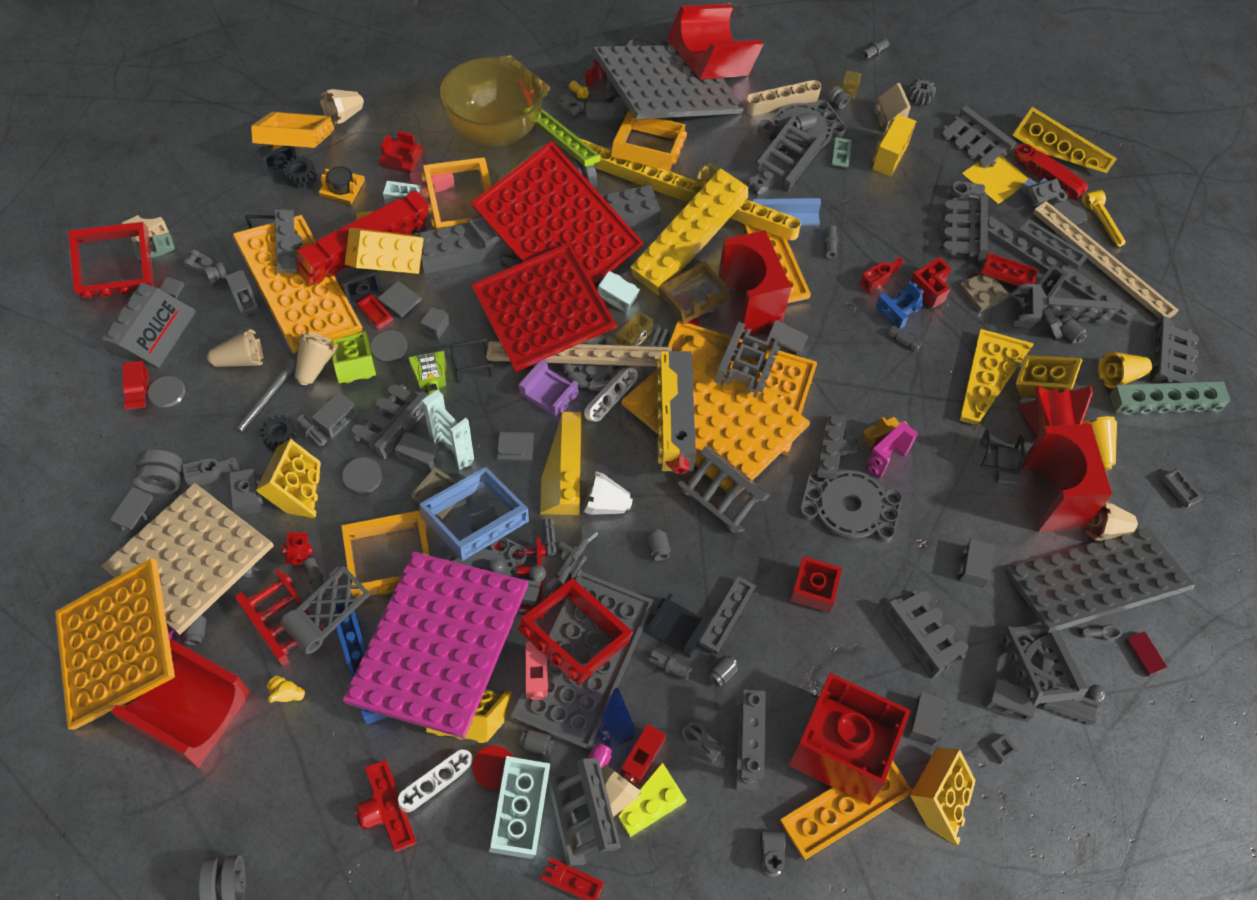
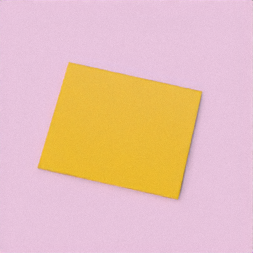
M1000 156L995 161L996 164L993 167L982 168L979 161L962 173L972 183L985 185L984 191L986 195L997 204L1022 188L1023 184L1029 179L1003 156Z

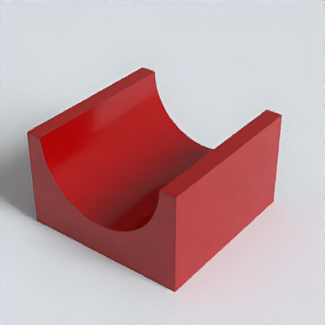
M730 4L680 6L668 34L667 40L700 80L748 76L764 45L761 40L733 41L730 32V15L733 7Z
M766 230L724 239L718 276L727 285V288L736 289L746 294L741 323L745 324L744 330L751 329L749 336L752 337L766 334L775 320L783 322L792 286Z
M1092 425L1045 426L1027 452L1021 470L1035 472L1048 479L1055 487L1059 496L1036 525L1038 532L1083 530L1113 495Z
M169 638L175 678L142 694L128 705L119 706L116 704L111 713L128 728L199 768L251 692L237 675Z
M829 673L817 696L812 714L788 766L870 805L885 783L911 710L835 674Z

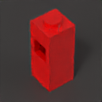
M647 724L621 768V774L624 779L631 784L635 782L640 785L665 742V733Z

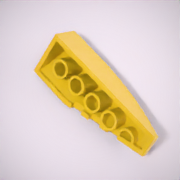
M1031 107L1012 135L1046 155L1104 173L1109 171L1117 159L1034 107Z
M562 412L541 478L540 514L580 515L581 412Z

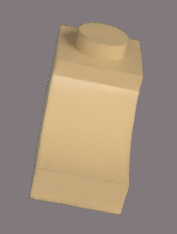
M137 215L122 222V224L144 222L148 227L149 241H152V236L164 235L169 232L161 216L154 219H143ZM139 236L130 237L132 242H139Z

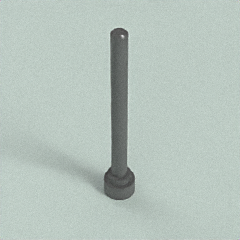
M288 358L284 362V370L236 427L237 431L242 433L290 374L295 373L296 360Z

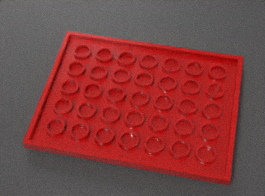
M552 141L471 202V206L501 237V240L521 262H525L570 242L594 285L600 282L609 271L612 272L644 246L643 241Z

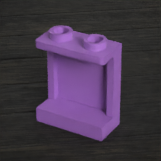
M544 360L540 361L519 384L520 395L555 417L566 409L567 403L571 399L573 400L579 392L577 381L574 380L570 383L548 369V363Z

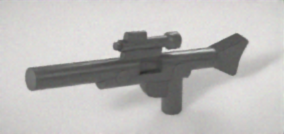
M582 528V538L578 545L573 546V548L564 542L558 544V549L563 551L561 554L563 564L557 572V579L545 599L564 584L569 574L571 579L580 575L582 571L580 568L587 560L585 555L581 557L580 555L586 545L598 535L597 530Z

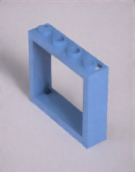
M487 467L458 481L456 484L419 504L422 519L462 561L529 522L528 508ZM486 486L510 512L459 541L435 515Z

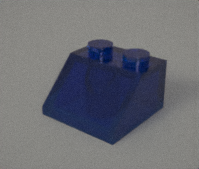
M619 688L613 690L602 716V725H600L601 731L599 733L604 744L607 743L610 749L634 738L635 726Z

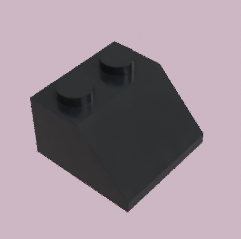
M269 145L255 151L257 161L266 176L282 170L286 161H291L290 158L296 159L295 146Z
M364 269L339 279L341 289L350 305L359 302L370 294L374 297L383 294L378 271L375 269Z

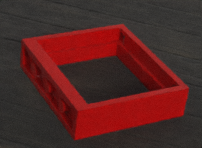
M144 222L68 231L74 293L79 298L110 297L112 294L118 293L127 295L130 292L136 291L141 282L154 286L149 232ZM139 236L143 279L83 286L79 243Z
M573 578L524 615L518 626V631L523 634V637L535 645L539 652L548 657L554 666L561 669L567 678L574 681L578 686L626 646L633 634L629 627ZM565 597L572 601L614 639L583 667L534 623V621Z

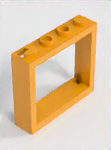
M628 111L613 141L611 157L670 171L672 165H676L677 157H679L686 140V124L661 118L635 119L631 111ZM631 129L676 140L671 153L625 142Z
M270 112L251 125L252 143L315 148L334 131L331 116Z
M485 157L423 165L421 178L422 183L426 184L424 194L425 198H429L428 213L432 214L433 219H430L432 229L468 223V220L472 218L441 222L431 176L478 170L484 193L492 187Z
M420 510L342 525L348 571L356 578L351 540L419 527L423 554L430 556L425 522L421 517ZM402 575L361 584L371 594L370 596L377 594L387 595L395 591ZM351 589L354 599H357L363 593L360 589Z

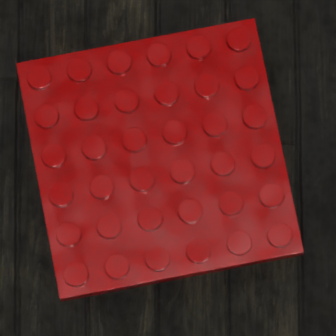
M570 242L471 284L515 372L617 328L615 320Z

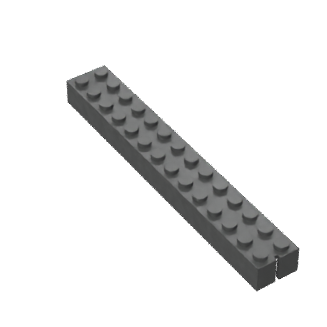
M651 185L601 195L632 230L660 224L661 209L657 199H655ZM468 223L415 233V236L423 238L421 263L424 274L498 259L503 255H515L502 240L485 248Z

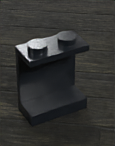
M669 593L666 599L664 597L661 599L656 615L652 614L647 622V625H649L648 633L691 658L711 623L712 617L705 614L703 618H700L673 602V594Z

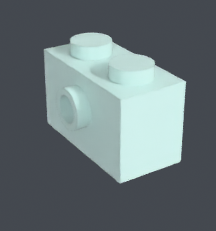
M387 181L383 192L385 206L397 199H404L405 195L415 190L423 197L421 185Z
M610 271L597 289L604 301L624 313H627L640 290L634 284L628 283L619 275Z

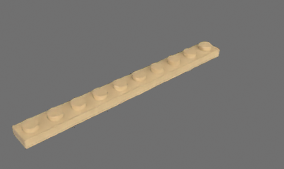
M1047 201L1034 210L1033 214L1069 244L1087 254L1088 260L1159 319L1163 316L1171 318L1178 312L1175 306Z
M489 341L486 354L487 361H509L501 343ZM578 344L544 361L547 363L657 367V359H660L661 351H672V347Z

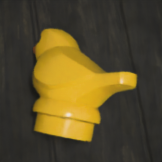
M280 676L273 677L267 684V690L271 694L268 698L270 703L274 701H300L305 696V689L298 687L291 681H286L285 678Z

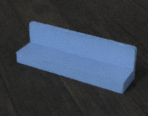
M820 198L752 199V202L796 217L800 220L801 225L820 224Z

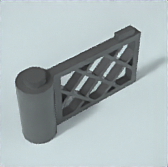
M344 565L341 568L339 566L336 567L329 574L330 578L296 610H289L281 617V626L306 654H311L319 649L323 639L371 595ZM345 573L348 576L347 585H338V579ZM347 589L346 599L336 600L337 590ZM351 589H360L363 592L357 599H350ZM326 590H333L332 600H322V594ZM322 604H331L330 614L320 615ZM336 604H345V610L341 614H335ZM310 605H317L316 615H307L304 611ZM329 618V625L322 631L319 628L320 619Z

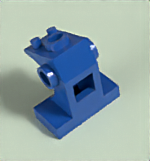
M909 281L907 287L900 290L898 297L895 299H891L885 292L881 294L876 307L900 330L906 324L907 315L913 311L917 312L923 306V290L921 288L918 289L915 282L912 284ZM902 303L906 308L901 309L898 305Z

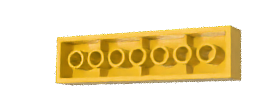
M720 168L631 266L632 277L660 296L659 286L678 276L748 198V186Z

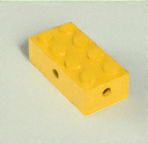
M349 228L345 264L355 268L419 274L423 238L408 234Z

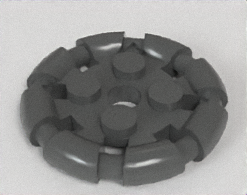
M601 335L594 337L593 342L590 344L622 346L614 338ZM562 363L564 373L568 375V379L571 382L577 381L579 388L583 389L584 387L589 389V391H601L622 368L628 367L627 365L594 366L591 364ZM587 377L593 379L591 382L586 381Z

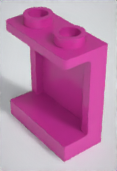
M904 421L900 423L873 448L866 468L872 475L881 478L890 461L888 456L895 449L905 456L910 451L918 433Z

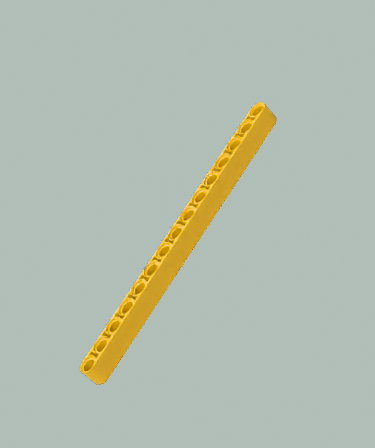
M581 139L600 155V162L594 163L596 169L642 186L651 185L653 190L687 203L706 185L665 169L611 157L612 150ZM745 200L730 217V219L746 223L760 230H766L768 233L787 240H795L799 236L801 225L799 219L749 200Z

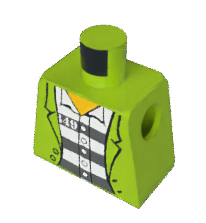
M444 351L409 357L411 370L421 391L428 390L429 395H431L436 390H439V387L446 386Z

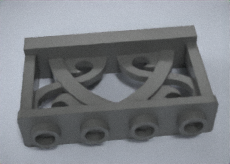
M1043 625L1013 628L1012 626H1007L1005 633L1002 635V643L1009 652L1010 661L1014 663L1018 678L1022 681L1026 695L1030 698L1033 706L1039 703L1073 700V702L1082 701L1088 688L1059 630L1047 633ZM1042 636V637H1040V638L1037 639V640H1035V639L1033 638V637ZM1025 638L1029 640L1031 644L1026 640H1021V642L1024 644V646H1021L1018 639ZM1036 651L1043 657L1054 661L1055 664L1052 666L1049 674L1031 663V658ZM1055 671H1060L1061 675L1057 673V676H1055ZM1039 683H1041L1044 686L1043 689H1045L1048 684H1051L1052 690L1042 691ZM1057 686H1058V687L1067 688V689H1058V690H1057Z

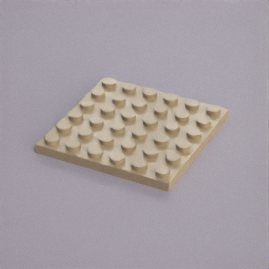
M194 483L101 567L113 578H116L150 558L156 559L166 622L180 635L274 545L264 535Z

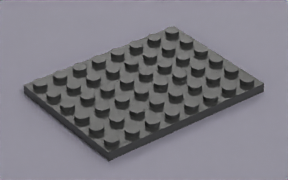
M672 45L593 47L592 54L635 119L742 114L744 107L723 78L700 80Z

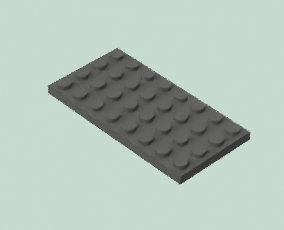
M1148 527L1135 530L1131 534L1097 541L1008 567L1006 571L1047 633L1192 590L1195 585Z
M581 571L575 580L633 631L629 643L579 686L571 679H568L566 674L554 666L548 658V697H543L542 700L526 698L525 685L511 715V719L590 752L655 600ZM566 598L549 634L582 667L614 641L612 637L568 598Z

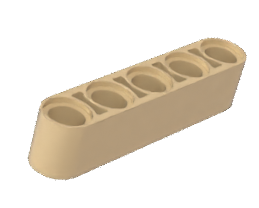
M811 80L749 94L745 111L748 115L755 116L778 111L789 104L816 102L819 99L821 83Z

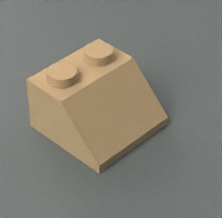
M900 83L895 84L879 96L874 106V112L878 116L880 126L883 127L884 132L889 130L888 126L891 119L895 120L897 114L908 117L911 108Z

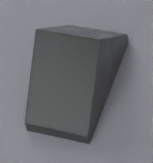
M1055 264L1051 265L1038 283L1041 285L1047 298L1052 297L1059 290L1068 275L1066 271Z

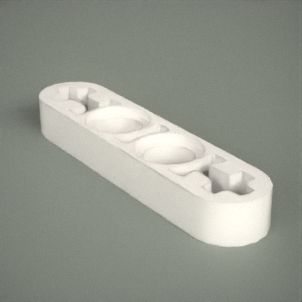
M622 368L587 405L584 411L587 420L597 422L607 414L636 382L638 373L635 368ZM616 383L620 386L617 393L614 390ZM604 396L608 397V403L606 405L603 404Z
M467 750L455 752L404 789L398 797L399 808L404 812L415 810L468 771L473 761L471 753ZM459 757L462 759L467 758L466 765L460 763L456 767L458 772H455L453 766L459 762ZM441 769H448L451 772V776L448 779H442L438 773ZM423 782H430L433 785V789L425 793L421 790L420 785ZM414 789H416L418 795L412 799V804H403L404 797L411 798L415 795Z

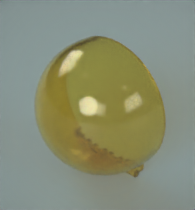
M504 55L500 58L486 57L470 60L452 69L441 83L440 98L448 123L460 137L476 146L502 148L520 141L532 130L539 118L543 97L548 95L547 92L550 90V86L523 64L519 63L513 56L509 55L506 57Z

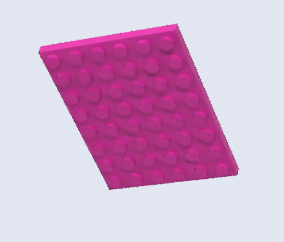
M413 552L350 683L343 702L351 706L465 739L529 585L528 581Z

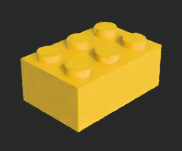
M897 114L895 120L891 119L888 126L889 130H885L882 136L883 141H879L876 151L878 153H875L872 160L874 162L873 170L891 177L910 142L916 124L915 120Z

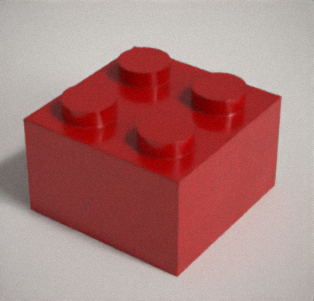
M803 556L790 602L830 613L834 605L842 567Z

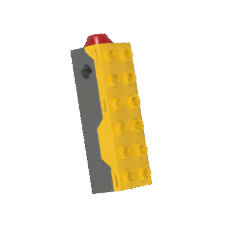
M661 351V357L657 359L656 369L658 464H662V471H674L677 474H684L688 471H693L696 455L692 351Z

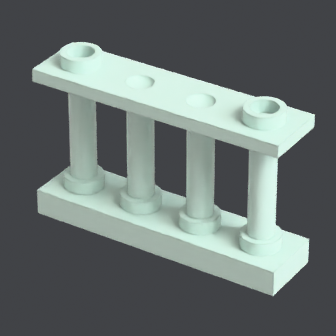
M436 390L422 400L430 441L435 444L443 442L455 454L456 465L460 470L463 467L469 466L474 460L469 421L465 418L458 423L445 410L443 394Z

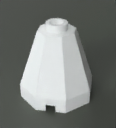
M595 472L590 482L593 484L587 491L584 513L591 515L625 513L626 509L630 510L633 500L630 498V493L606 475Z

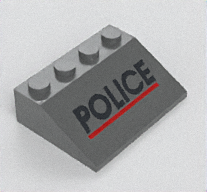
M141 282L102 340L112 353L135 361H143L144 364L159 368L196 313V310L159 288Z

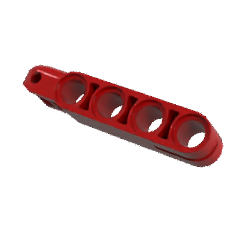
M1021 144L1016 147L1014 157L1039 179L1045 178L1048 181L1057 179L1061 189L1067 193L1068 199L1075 201L1087 191L1088 185L1083 179L1045 153L1038 151L1029 144Z

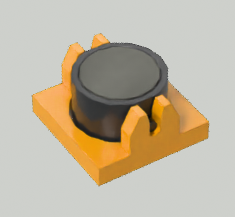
M338 166L330 170L325 168V174L321 175L322 187L319 191V196L352 205L365 178L364 176L352 173L346 167Z

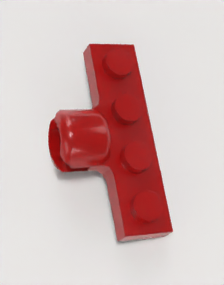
M387 760L365 767V773L373 796L355 805V814L360 827L365 830L378 824L383 825L394 853L416 845L406 812L402 811L398 806L399 793Z

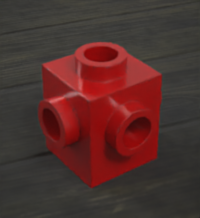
M287 532L285 543H282L281 555L285 556V564L300 565L307 560L308 556L312 555V544H308V533Z

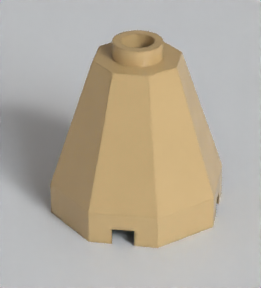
M331 89L321 93V97L324 96V99L320 101L324 116H331L333 125L345 122L361 110L364 104L362 96L357 92Z
M1107 501L1088 523L1089 530L1085 529V531L1092 539L1103 541L1133 533L1137 528L1138 522L1136 516Z
M605 764L601 771L612 814L615 817L635 802L642 792Z

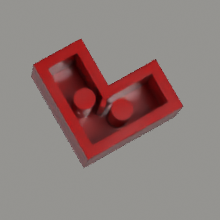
M940 257L915 271L910 281L912 284L915 282L917 288L923 290L922 298L932 309L946 300L951 289L945 282L952 268Z

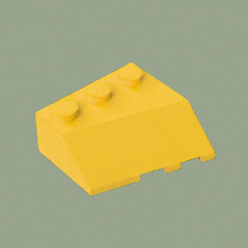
M289 439L276 448L256 491L285 513L315 518L316 510H314L318 499L316 484L319 483L321 462L292 439Z
M492 690L484 691L465 739L475 740L479 743L489 741L504 723L512 690H504V694H492ZM426 728L428 733H434L437 736H453Z
M937 747L910 796L926 826L953 845L958 846L960 838L957 836L959 826H964L965 818L963 817L964 807L970 803L975 779L960 749Z

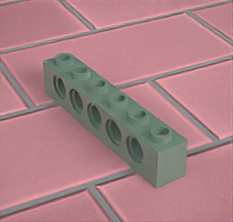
M1224 382L1116 385L1110 394L1115 413L1123 414L1166 413L1174 411L1182 413L1185 411L1201 412L1204 410L1221 411L1230 402Z

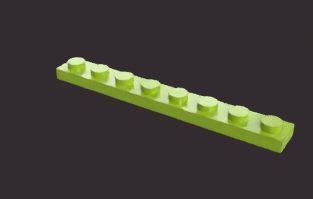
M537 105L523 110L524 116L585 167L600 162V155L541 107Z

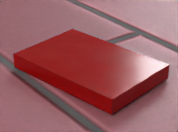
M987 253L981 274L1019 286L1022 284H1035L1038 269Z

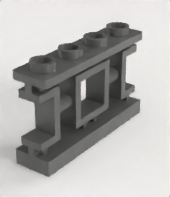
M738 322L714 382L721 385L722 380L726 381L725 384L729 385L730 380L733 379L748 385L746 392H754L753 397L756 398L758 392L763 393L767 383L763 380H768L771 372L768 367H773L776 359L773 355L777 356L780 346L777 344L780 338L776 337L775 341H772V337L768 336L766 342L749 336L751 329L744 330L745 324ZM740 337H742L744 339L740 348L738 349L736 347L740 340ZM770 348L771 351L766 360L764 359V356L766 354L767 349ZM743 355L758 361L757 366L740 360V356ZM730 361H733V366L730 372L727 373L726 371L729 366ZM758 372H761L762 374L760 376L758 384H755L754 382Z

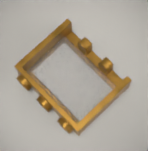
M705 261L659 286L662 299L680 317L683 324L729 300L727 285Z

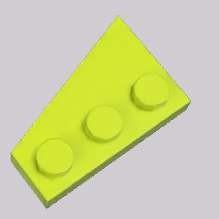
M663 763L640 789L642 794L639 798L625 808L618 816L629 837H632L686 802L685 797Z

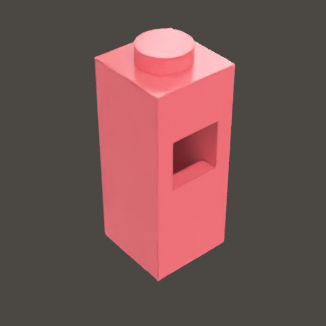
M423 170L409 173L410 181H408V184L421 185L422 195L424 196L426 184L422 183L421 172ZM452 173L431 176L434 193L455 188Z
M528 641L526 642V698L542 700L543 697H548V657L539 652L535 645Z

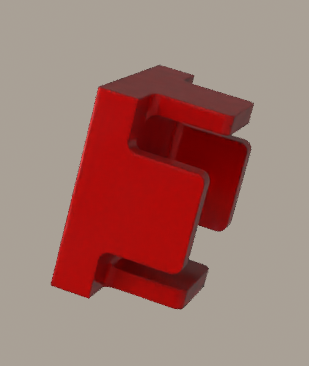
M398 131V139L386 135L380 146L382 157L379 160V165L407 174L412 173L424 151L423 146L415 142L414 135L411 133Z

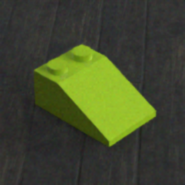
M366 331L330 341L332 345L335 343L338 345L332 357L339 383H350L353 380L368 379L376 375Z

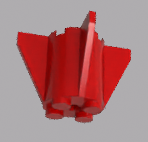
M1036 386L1037 397H1035V400L1019 404L1020 412L1036 435L1039 436L1045 426L1082 424L1093 394L1092 387L1087 386L1072 391L1064 389L1065 393H1058V389L1046 390Z

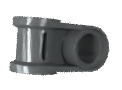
M761 831L762 871L766 876L773 878L778 876L785 866V833ZM771 860L774 861V865H777L776 869L773 868L772 864H769Z

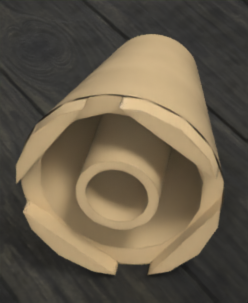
M245 330L211 348L207 358L214 367L259 366L263 364L260 360L264 359L261 342L259 339H255L254 334L256 333L254 330Z
M302 331L295 378L298 383L308 385V383L312 384L337 350L338 345L337 343L332 345L330 343L331 339L321 334L310 332V335L305 334L306 331Z

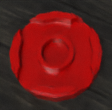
M492 745L484 747L477 753L473 760L472 773L474 780L479 786L492 791L500 789L506 756L513 757L509 750L502 746Z

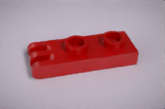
M548 857L547 862L554 865V868L544 866L543 871L551 875L547 877L541 874L539 877L541 881L579 899L598 900L604 886L603 881Z

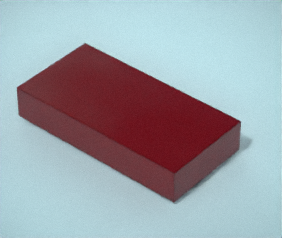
M1145 631L1125 640L1147 677L1168 668Z

